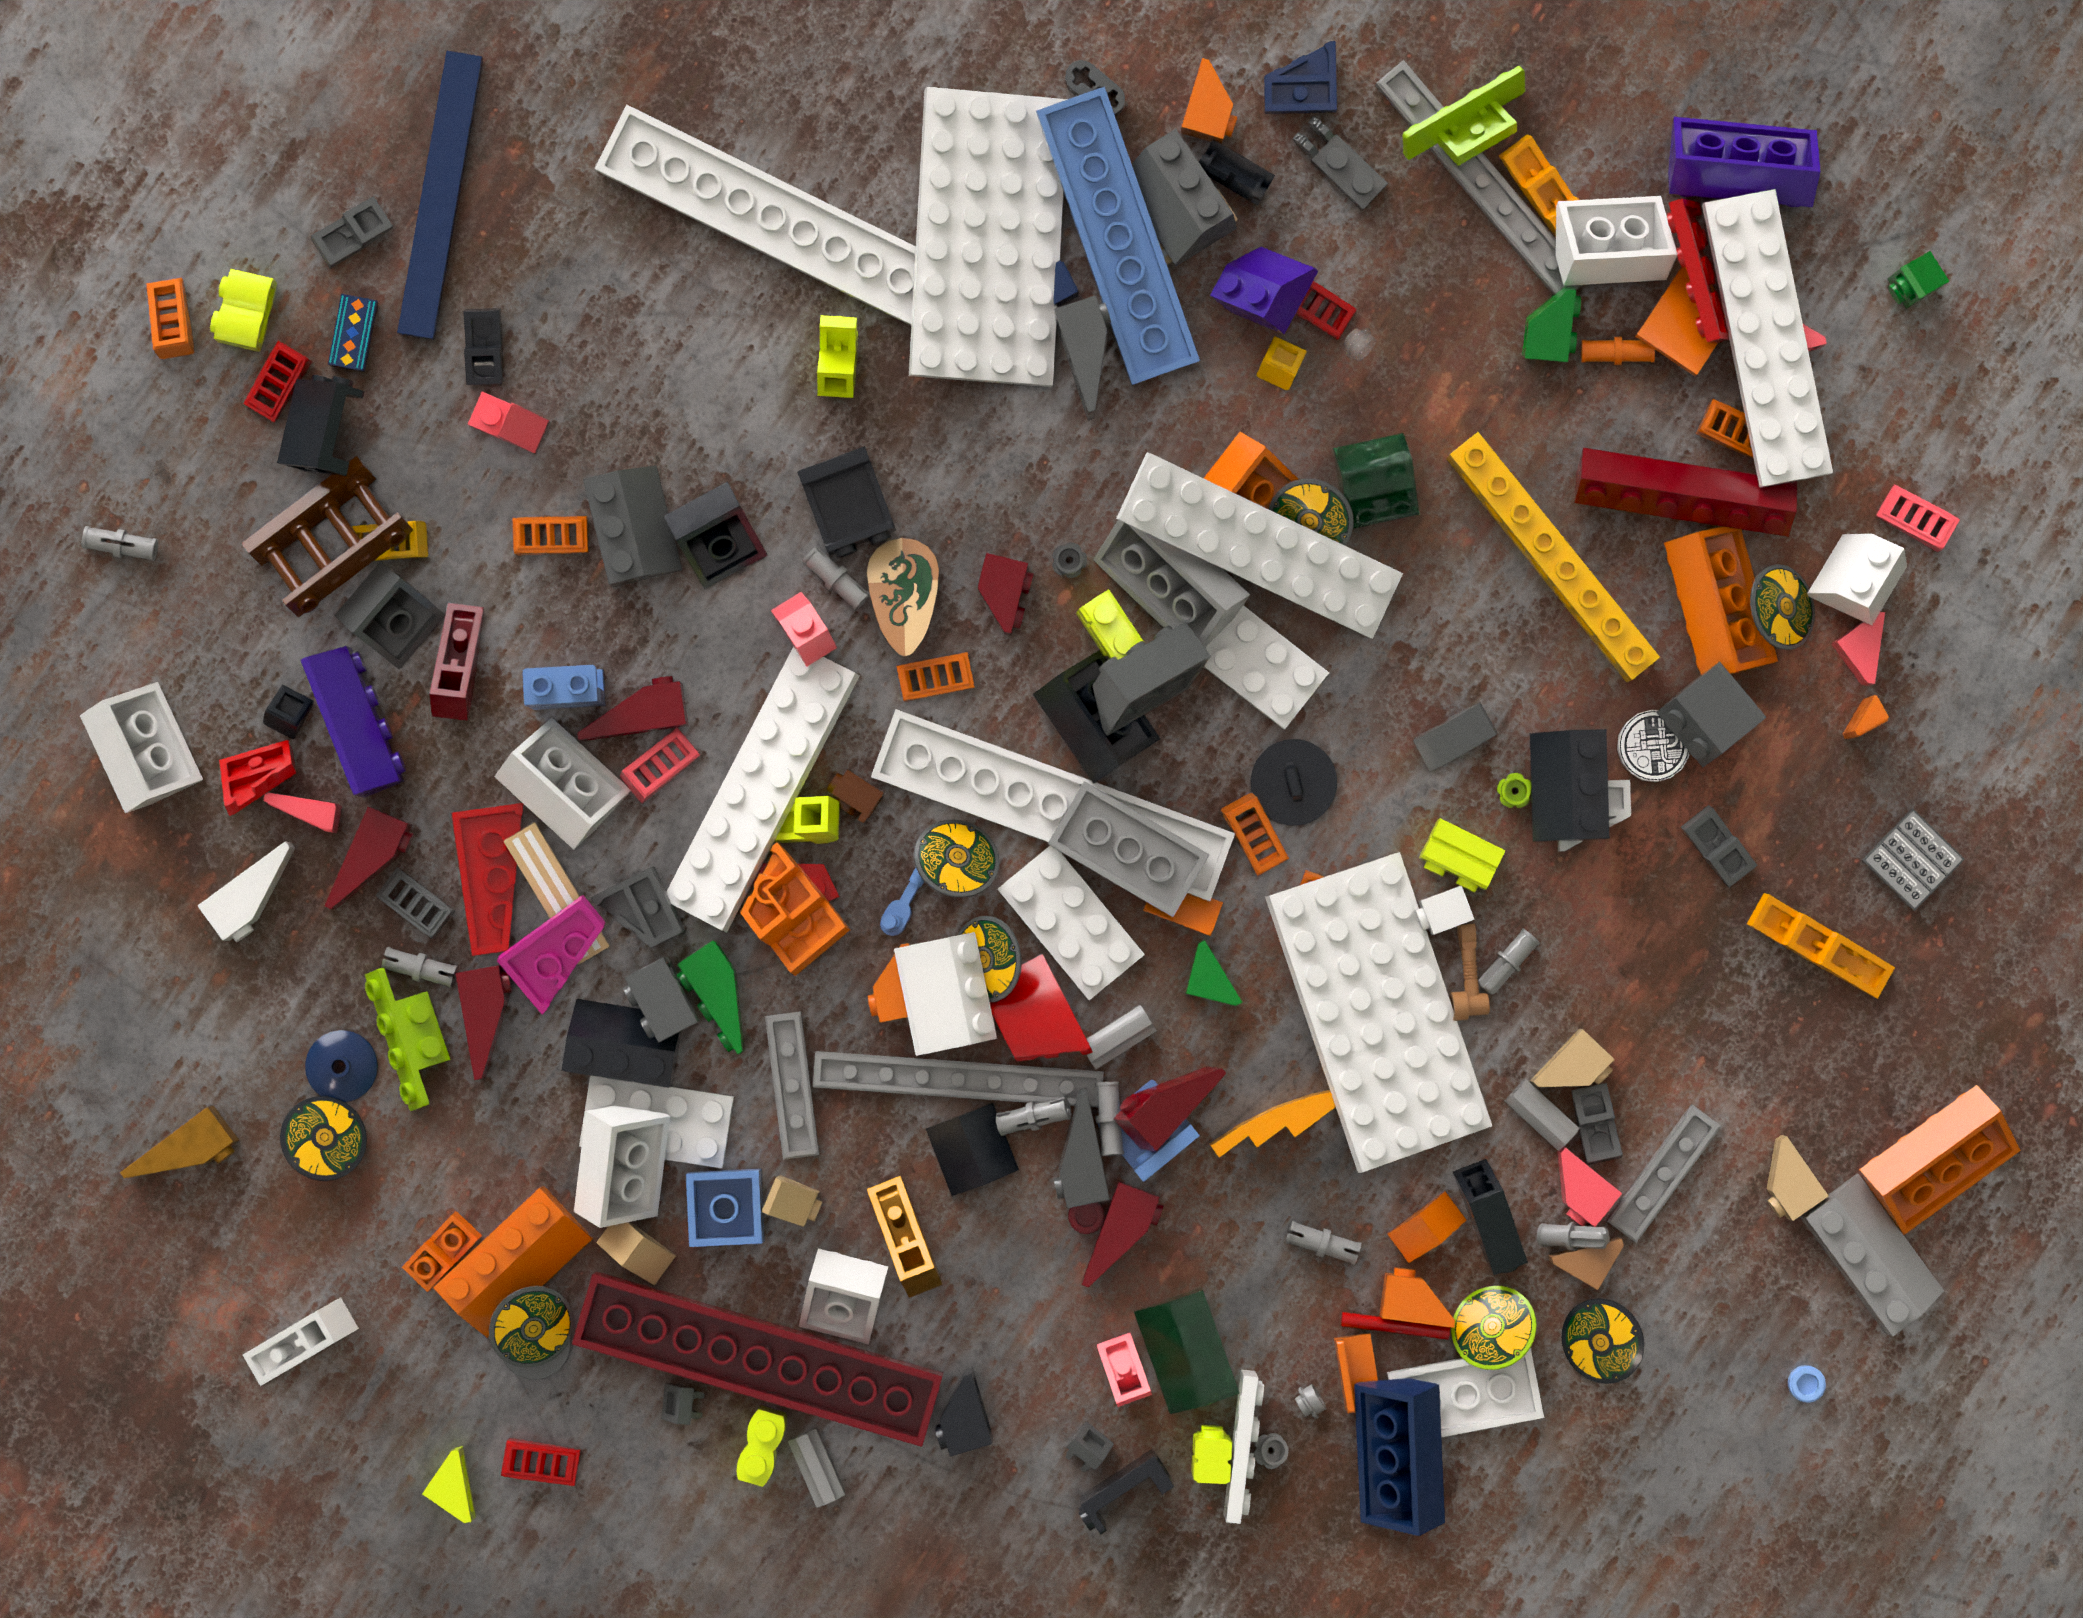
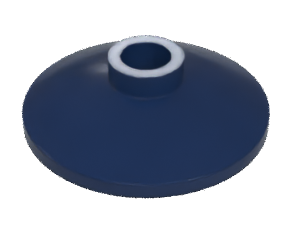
M338 1030L324 1034L313 1043L306 1057L305 1071L309 1084L317 1094L333 1097L343 1102H350L363 1096L372 1087L377 1076L378 1061L373 1047L364 1037L352 1031ZM336 1060H342L346 1064V1069L341 1074L334 1071L333 1065Z

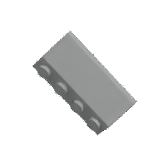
M1120 520L1116 522L1093 559L1162 627L1171 626L1174 629L1186 622L1205 648L1236 617L1250 596L1224 569Z
M1858 1173L1828 1194V1197L1800 1216L1884 1333L1890 1336L1896 1335L1923 1315L1944 1292L1938 1281Z

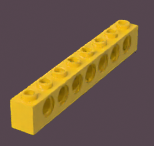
M1479 432L1449 454L1446 458L1447 461L1626 682L1633 680L1660 658Z

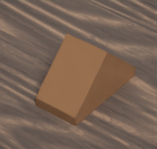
M1614 1237L1610 1238L1609 1244L1604 1249L1578 1248L1575 1251L1564 1250L1549 1254L1548 1258L1552 1264L1598 1290L1624 1244L1621 1238Z

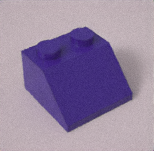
M1259 247L1228 263L1210 296L1229 312L1285 334L1318 270L1266 248Z

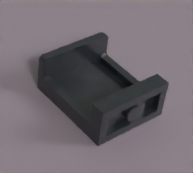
M312 375L311 380L296 379L277 463L304 472L346 476L349 462L332 457L346 397L363 399L365 391L353 388V381L332 376V379L319 375Z
M865 446L797 471L828 555L836 553L837 558H842L857 552L856 545L870 541L871 546L891 539L890 533L896 531Z
M1153 1448L1080 1496L1081 1507L1078 1508L1080 1511L1078 1513L1090 1531L1096 1528L1100 1535L1106 1532V1522L1098 1510L1148 1477H1151L1162 1495L1174 1487L1172 1477Z

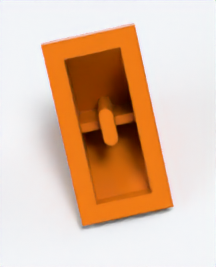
M1444 1191L1388 1232L1387 1235L1407 1262L1410 1263L1444 1242L1467 1220L1446 1191Z

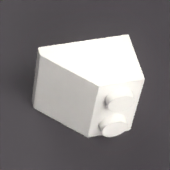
M1843 534L1807 594L1819 602L1873 625L1907 568L1905 550L1903 547L1874 534Z
M818 1248L807 1286L799 1327L869 1345L888 1266Z

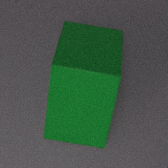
M1203 940L1198 943L1185 993L1234 1006L1242 1003L1206 941Z

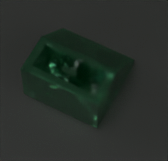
M1404 433L1333 448L1340 491L1348 500L1353 512V529L1419 515L1413 459Z

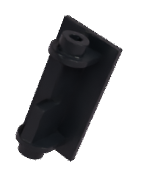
M1214 139L1199 161L1209 178L1257 206L1275 177L1274 174Z

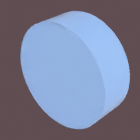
M1809 1365L1795 1368L1788 1378L1790 1393L1802 1402L1809 1403L1818 1400L1826 1388L1823 1374L1815 1367Z

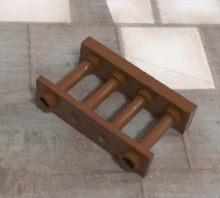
M358 456L349 461L346 476L330 475L242 542L247 552L261 566L270 562L291 591L282 601L298 618L304 613L313 611L321 600L387 550L400 545L406 536L414 531L398 512L392 517L387 515L368 488L376 478ZM354 496H357L378 525L375 530L363 539L359 538L339 510L343 504ZM325 518L329 519L349 547L346 552L334 561H331L311 533V529ZM296 540L301 542L320 569L318 573L305 583H302L282 555V551Z

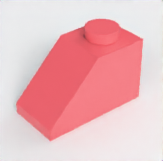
M802 592L771 610L806 667L837 648L827 627Z
M1563 1147L1560 1151H1557L1562 1201L1570 1208L1566 1215L1580 1226H1585L1588 1223L1596 1227L1622 1193L1567 1148Z

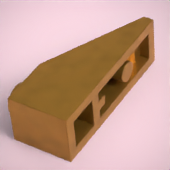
M209 1106L120 1173L123 1178L205 1164L213 1160L219 1164L235 1152L232 1146L239 1139L214 1106Z
M901 1176L868 1188L867 1192L897 1274L908 1297L911 1298L943 1285Z

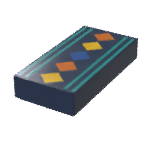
M341 294L329 355V366L365 372L378 307L377 300Z

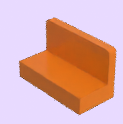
M1370 1332L1334 1338L1345 1410L1348 1414L1355 1413L1354 1384L1378 1381Z

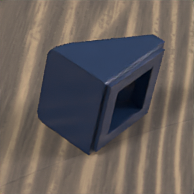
M1061 260L1056 262L1053 299L1054 306L1059 307L1078 297L1079 294L1076 284Z

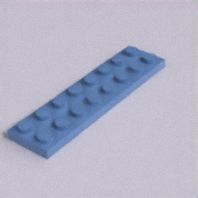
M1105 87L1036 110L1102 303L1105 302L1111 319L1110 326L1131 385L1199 362V356Z

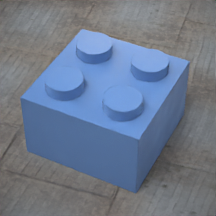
M761 1169L688 1172L686 1174L689 1247L762 1244L765 1241Z

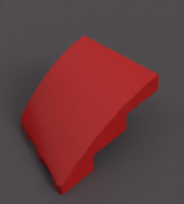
M1043 954L1021 965L1019 980L1007 997L990 1003L992 1015L1016 1061L1034 1060L1038 1057L1057 1058L1059 1053L1080 1051L1082 1055H1088L1093 1052Z

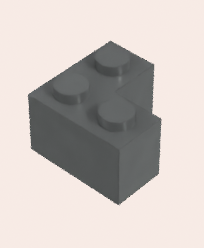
M662 957L625 977L628 985L623 987L630 1004L633 1007L639 1005L645 1016L640 1022L649 1039L656 1037L658 1042H662L700 1022L684 992L685 987L677 977L678 973L669 957Z

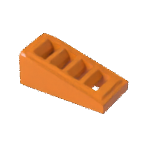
M176 278L147 283L154 352L160 359L194 354L192 329L183 279ZM176 293V298L158 301L157 296ZM177 308V312L160 315V311ZM179 323V327L163 329L162 327L163 325Z
M1715 399L1710 400L1696 435L1754 459L1752 448H1750L1749 433L1743 444L1737 441L1744 424L1747 425L1745 413ZM1719 413L1724 415V418L1717 432L1712 427ZM1731 419H1733L1737 423L1730 438L1725 435Z
M587 516L518 517L512 520L514 554L517 556L589 553ZM561 525L562 545H555V526ZM569 525H576L577 545H570ZM540 526H546L547 545L540 546ZM525 527H531L532 546H526Z
M967 652L896 666L904 703L975 688ZM959 662L962 683L955 682L952 663ZM945 665L948 685L941 686L937 666ZM927 668L931 669L934 688L927 689L923 669ZM916 671L920 691L913 692L909 672Z
M1249 793L1221 809L1231 831L1235 833V838L1257 876L1289 859L1257 796L1253 793ZM1251 808L1253 809V813L1238 821L1236 820V816ZM1259 820L1260 826L1246 834L1243 833L1242 829ZM1264 834L1268 836L1266 840L1253 847L1249 845V842ZM1272 846L1274 847L1275 852L1259 861L1257 860L1255 855Z

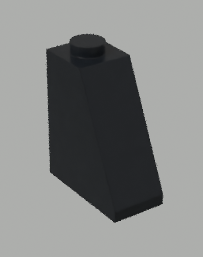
M1487 1159L1452 1171L1484 1257L1493 1275L1510 1273L1519 1266L1528 1263L1504 1191Z

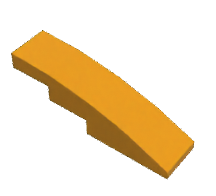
M1527 134L1501 153L1499 157L1556 238V205L1558 201L1579 200V198L1573 196L1557 169L1549 164L1533 137Z
M1766 893L1762 895L1747 922L1748 926L1877 999L1895 969L1894 966L1843 935L1828 929L1809 916L1794 910Z
M1327 1090L1309 1094L1274 1106L1238 1124L1209 1143V1145L1220 1158L1246 1137H1249L1254 1145L1259 1147L1285 1126L1296 1137L1336 1107L1331 1091Z

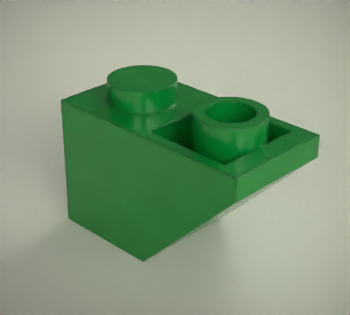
M1931 251L1904 265L1887 278L1890 282L1888 290L1896 303H1903L1906 309L1949 282V279Z
M1573 286L1563 287L1526 318L1522 349L1524 358L1568 362L1569 353L1575 354L1577 332L1572 331L1573 317L1579 318L1581 296H1576V289Z

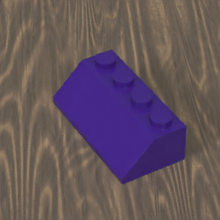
M1683 117L1673 118L1668 168L1669 194H1678L1683 197H1709L1721 200L1775 189L1778 204L1789 207H1813L1821 172L1817 130Z
M344 646L300 659L353 795L365 798L404 782L401 774L406 772L404 762L399 752H392L388 740L392 739L393 735L385 718L380 720L375 706L380 705L374 687L372 685L366 686L362 673L367 670L360 652L353 653L352 648Z

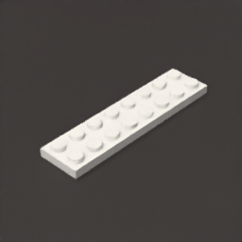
M1773 189L1705 202L1702 208L1759 487H1768L1832 474L1833 469L1776 191Z
M1148 452L1116 518L1373 639L1403 573Z
M793 646L666 891L672 905L727 933L787 818L795 798H797L860 677L858 674L825 657L806 667Z

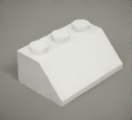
M1661 196L1558 201L1556 205V260L1563 286L1667 280L1677 257V250Z
M158 682L102 700L80 715L125 813L154 804L203 780Z
M553 718L549 719L518 746L494 776L573 850L599 827L631 791Z
M975 932L894 949L916 1056L997 1039Z
M620 1106L586 1111L574 1205L575 1213L599 1228L658 1216L670 1121L668 1114Z

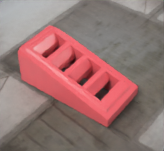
M1895 484L1875 515L1936 552L1941 551L1945 547L1960 521L1959 518ZM1902 498L1905 500V503L1895 517L1890 513L1898 499ZM1913 505L1918 509L1908 524L1903 520ZM1924 514L1931 515L1923 530L1918 529L1917 526ZM1939 520L1944 524L1935 538L1930 533Z
M677 727L623 769L620 778L643 804L700 757V754ZM672 742L685 756L681 761L668 746ZM660 752H662L665 755V757L670 761V763L674 766L670 770L657 756ZM649 761L662 775L660 778L657 779L646 766ZM637 771H639L642 774V776L646 779V781L650 784L647 788H645V786L635 776V773Z
M275 793L264 795V802H267L268 805L326 832L337 833L342 808L340 804Z

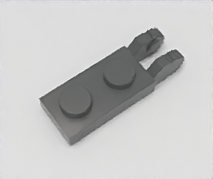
M1313 116L1308 124L1327 144L1318 151L1310 140L1301 133H1297L1292 139L1311 158V163L1363 211L1388 183L1337 134L1334 136L1326 125Z

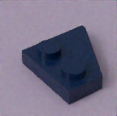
M1329 41L1323 47L1306 56L1303 55L1293 60L1289 65L1278 68L1264 76L1265 114L1337 112L1335 41Z

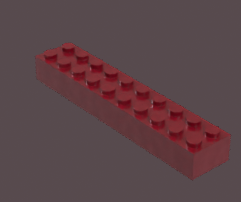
M598 1271L592 1274L572 1341V1345L920 1447L923 1446L943 1377V1372Z

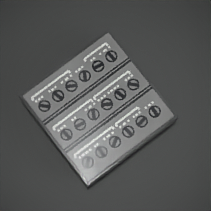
M1910 809L1861 859L1912 911H1915L1965 860L1914 809Z

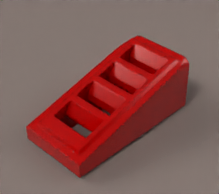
M1313 281L1295 315L1339 340L1357 309ZM1312 291L1316 295L1307 310H1305L1302 306ZM1326 299L1329 302L1318 318L1315 314L1323 300ZM1337 306L1341 311L1332 326L1327 324V321Z
M278 340L243 404L275 423L293 395L296 379L302 380L312 361ZM282 357L296 364L294 370L280 363ZM275 369L289 377L287 383L272 375ZM267 381L282 389L280 396L264 387ZM260 393L275 402L273 409L257 400Z
M509 1438L506 1442L501 1476L575 1486L581 1449ZM517 1450H524L521 1469L514 1468ZM532 1452H539L536 1471L529 1470ZM547 1454H553L550 1474L544 1473ZM561 1455L568 1456L565 1476L558 1475Z

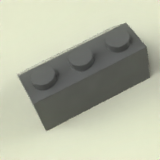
M1177 129L1147 146L1132 163L1157 239L1175 266L1180 265L1237 229L1233 212Z
M656 465L617 470L583 479L608 583L612 588L682 571L675 538L664 517L668 514Z
M1186 622L1174 629L1171 626L1163 628L1153 637V641L1147 644L1141 641L1131 647L1123 658L1118 660L1117 657H1112L1098 669L1100 674L1092 686L1102 728L1107 736L1190 688L1211 655Z

